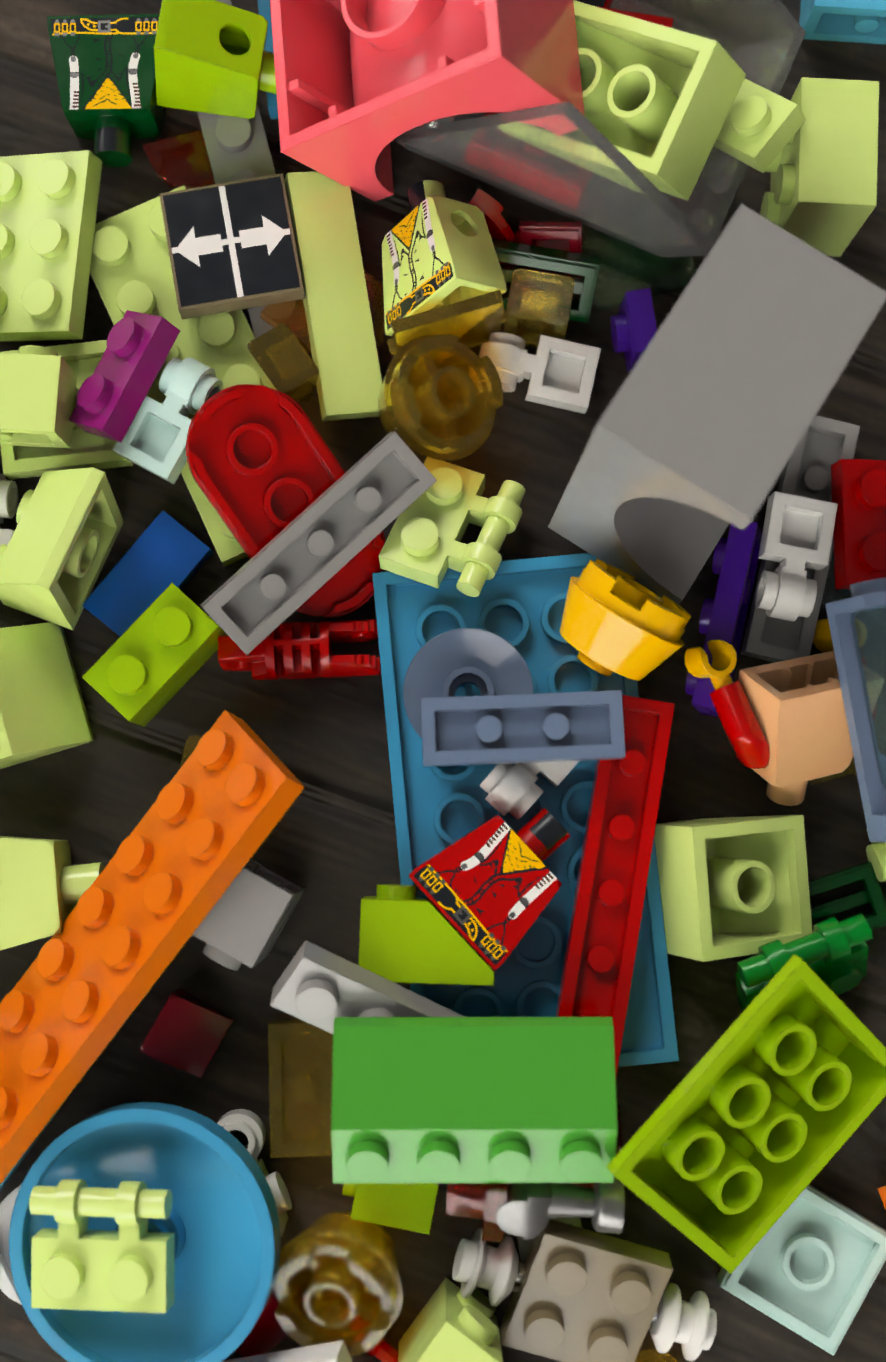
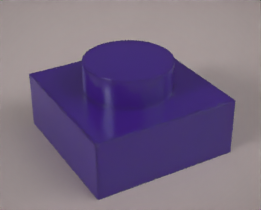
M650 288L626 291L618 315L611 316L610 327L615 353L624 352L627 372L633 370L657 333Z

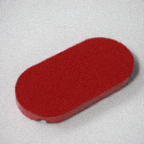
M238 384L219 391L206 400L198 409L188 429L186 456L190 472L201 491L249 559L256 555L345 473L301 406L287 394L264 385ZM383 531L296 611L311 616L339 617L353 612L365 604L374 594L372 573L383 571V569H380L379 554L386 542Z

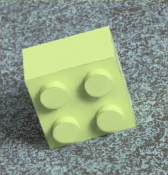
M802 77L790 101L798 104L806 121L765 170V172H771L770 192H765L763 196L760 215L827 256L841 257L877 206L879 81Z

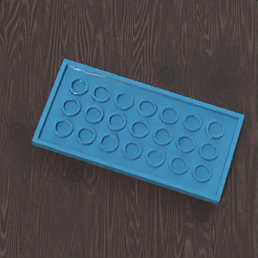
M590 553L501 561L494 578L485 581L478 597H470L461 593L456 588L461 572L449 568L439 589L392 572L372 573L401 885H415L416 897L428 898L408 876L409 873L418 865L495 815H499L517 833L539 811L545 808L571 836L543 862L561 882V887L504 963L494 971V986L410 983L411 991L465 1017H556L597 760L579 761L556 787L538 773L536 775L538 779L535 784L544 791L519 820L509 812L503 816L485 800L488 793L479 786L498 764L423 767L422 738L412 727L404 707L403 685L405 675L413 657L432 638L454 629L476 628L499 635L518 650L529 668L533 682V694L622 690V695L639 697L636 680L626 678L615 672L608 677L589 668L577 658L579 651L559 633L570 577H579L590 559L594 562L598 559ZM466 683L457 688L455 697L480 696V692L476 686ZM655 838L652 847L618 1067L679 1061Z

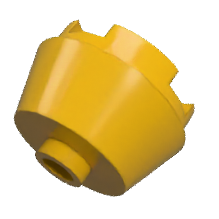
M590 559L579 577H570L559 633L579 651L577 658L594 671L608 677L615 672L626 678L640 681L684 646L681 636L691 615L667 596L663 595L661 598L645 586L634 581L635 577L603 560L596 559L594 562Z

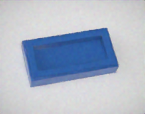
M162 510L86 599L83 607L121 637L171 583L182 591L214 552Z

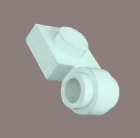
M178 357L173 358L166 365L159 381V390L166 396L163 404L146 396L123 441L116 442L113 451L174 485L187 462L186 439L192 421L187 418L188 414H196L206 400L223 389V382L215 377V370L191 357H187L184 360Z

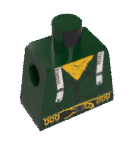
M160 14L47 16L49 38L64 114L76 137L94 139V154L102 161L104 166L124 167L129 165L132 161L131 138H156L162 133L167 107L157 105L154 44Z

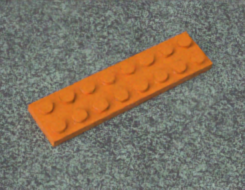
M226 710L220 715L211 729L202 736L197 747L170 783L161 790L157 800L132 833L123 840L116 854L94 883L82 894L75 908L63 922L62 933L53 935L43 945L36 959L11 992L0 1003V1184L305 788L243 719Z

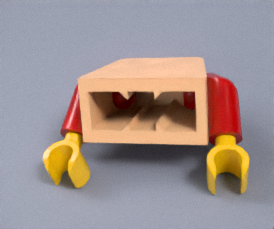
M828 619L817 621L813 638L815 647L823 653L740 669L738 681L733 682L730 673L736 666L737 655L734 647L723 640L707 642L713 658L711 666L708 662V655L701 647L688 648L685 652L684 661L688 672L697 678H710L715 691L709 695L738 759L743 765L753 769L768 782L766 795L770 800L781 805L795 806L801 804L804 800L809 780L842 773L850 766L853 758ZM853 619L857 646L859 648L864 639V630L862 625ZM860 657L872 719L875 711L874 700L881 679L865 668L863 658Z

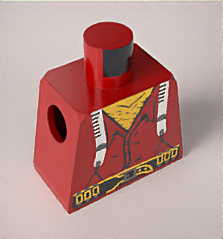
M545 808L539 811L517 833L499 815H495L418 865L408 876L493 970L496 971L561 887V882L543 862L571 836Z

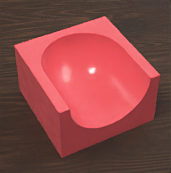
M270 0L281 153L343 186H350L351 190L374 202L394 195L390 142L417 126L455 115L481 112L524 114L546 120L560 128H566L585 120L573 0Z

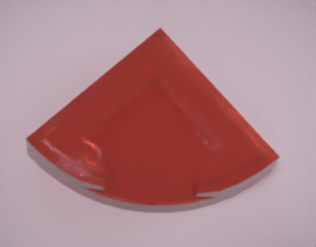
M202 130L143 144L153 170L171 188L176 189L184 185L186 189L215 185Z

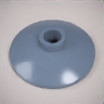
M476 628L450 630L428 641L419 649L410 662L403 685L404 707L416 733L422 738L421 698L455 697L457 688L462 684L468 683L476 686L480 696L533 694V682L529 668L518 650L499 635Z

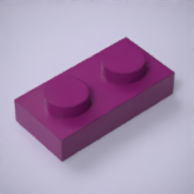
M127 310L123 318L111 329L107 338V348L94 373L81 385L77 394V405L69 421L88 433L122 442L180 330L163 317Z

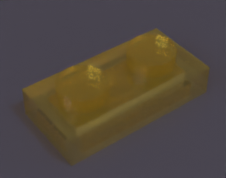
M303 1020L270 1021L268 1023L271 1158L332 1156L333 1034Z

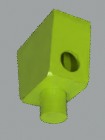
M162 0L154 44L157 105L245 119L254 118L259 91L276 94L274 52L266 51L268 20L262 15L216 0Z

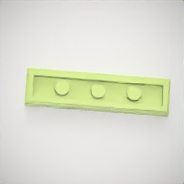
M317 171L287 172L284 182L305 293L303 305L322 422L382 416L387 411L351 188L350 186H343Z

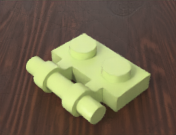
M427 456L424 466L437 481L397 517L379 554L380 569L439 589L449 568L461 572L456 588L467 596L478 597L485 581L493 579L502 561L499 550L506 535L516 530L523 514L519 506L526 490L523 485L516 481L505 480L497 496H492L489 499L482 497L485 490V474ZM469 523L481 526L482 529L476 542L469 544L460 542Z
M62 1179L57 1186H34L29 1198L30 1213L32 1215H54L55 1221L58 1223V1229L42 1228L32 1237L31 1308L167 1313L174 1304L175 1233L148 1232V1218H169L173 1201L171 1190L147 1189L144 1181H122L118 1188L88 1187L87 1182L80 1179ZM88 1216L115 1217L116 1223L119 1225V1231L88 1230Z

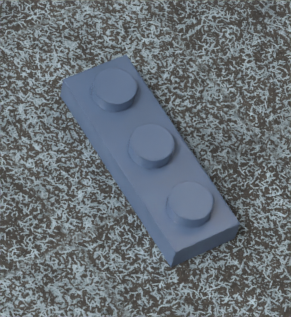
M622 690L421 698L423 767L625 758Z

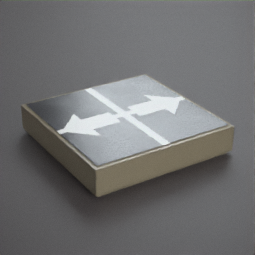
M283 173L159 194L178 310L182 319L305 299Z

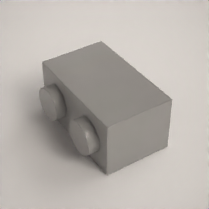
M250 859L192 935L207 943L202 952L215 962L235 971H238L241 964L253 968L268 957L305 889Z

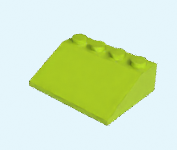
M794 954L606 1168L731 1274L886 1096V1047L801 958Z

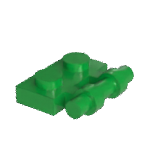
M858 914L841 922L832 917L815 924L814 932L786 944H782L778 939L759 946L758 955L738 962L737 968L739 972L735 973L737 999L742 1011L751 1004L794 954L801 958L836 995L848 992L857 986L861 979L867 975L868 946L866 941L873 938L871 928L862 914Z

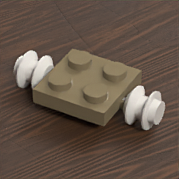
M552 1219L549 1220L546 1228L535 1237L525 1263L519 1261L512 1237L506 1236L497 1248L486 1245L485 1233L481 1228L475 1231L471 1240L462 1238L456 1251L452 1279L461 1282L462 1298H469L476 1287L488 1290L490 1305L496 1307L511 1291L514 1292L500 1326L501 1345L560 1362H635L649 1329L655 1348L659 1353L664 1354L668 1352L672 1344L677 1342L681 1344L684 1358L688 1361H695L702 1350L707 1351L710 1349L717 1329V1315L715 1310L710 1308L708 1296L705 1292L696 1291L689 1302L681 1299L680 1288L677 1284L669 1283L667 1285L673 1271L668 1252Z

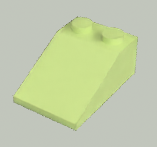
M573 0L585 120L566 128H560L551 122L537 117L504 112L501 121L507 126L635 183L688 201L746 73L718 41Z

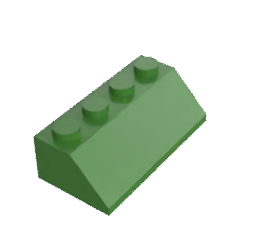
M334 1017L331 1115L333 1184L613 1183L614 1175L606 1168L616 1155L618 1130L612 1017Z

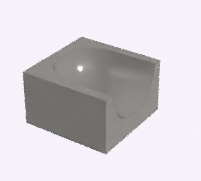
M741 204L597 423L548 528L594 557L635 577L634 581L645 586L662 598L665 595L679 605L728 525L731 523L744 530L753 520L886 301V291Z

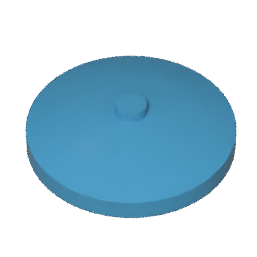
M159 1102L127 1103L104 1109L78 1122L55 1139L41 1153L26 1175L16 1197L9 1230L10 1266L21 1304L42 1338L68 1362H222L241 1345L266 1307L275 1285L281 1254V1232L275 1200L264 1174L249 1151L225 1128L208 1117L180 1106ZM62 1179L85 1180L88 1187L118 1188L122 1181H144L147 1189H170L173 1201L169 1218H148V1232L175 1233L174 1304L168 1312L142 1313L31 1308L32 1237L42 1228L58 1229V1223L55 1221L54 1215H32L30 1213L29 1198L33 1187L37 1185L57 1186ZM88 1216V1230L119 1231V1225L116 1223L115 1217Z

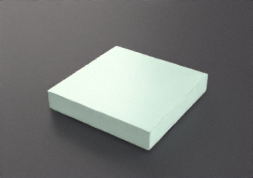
M809 1184L731 1274L722 1267L715 1280L719 1287L834 1356L886 1261V1230Z

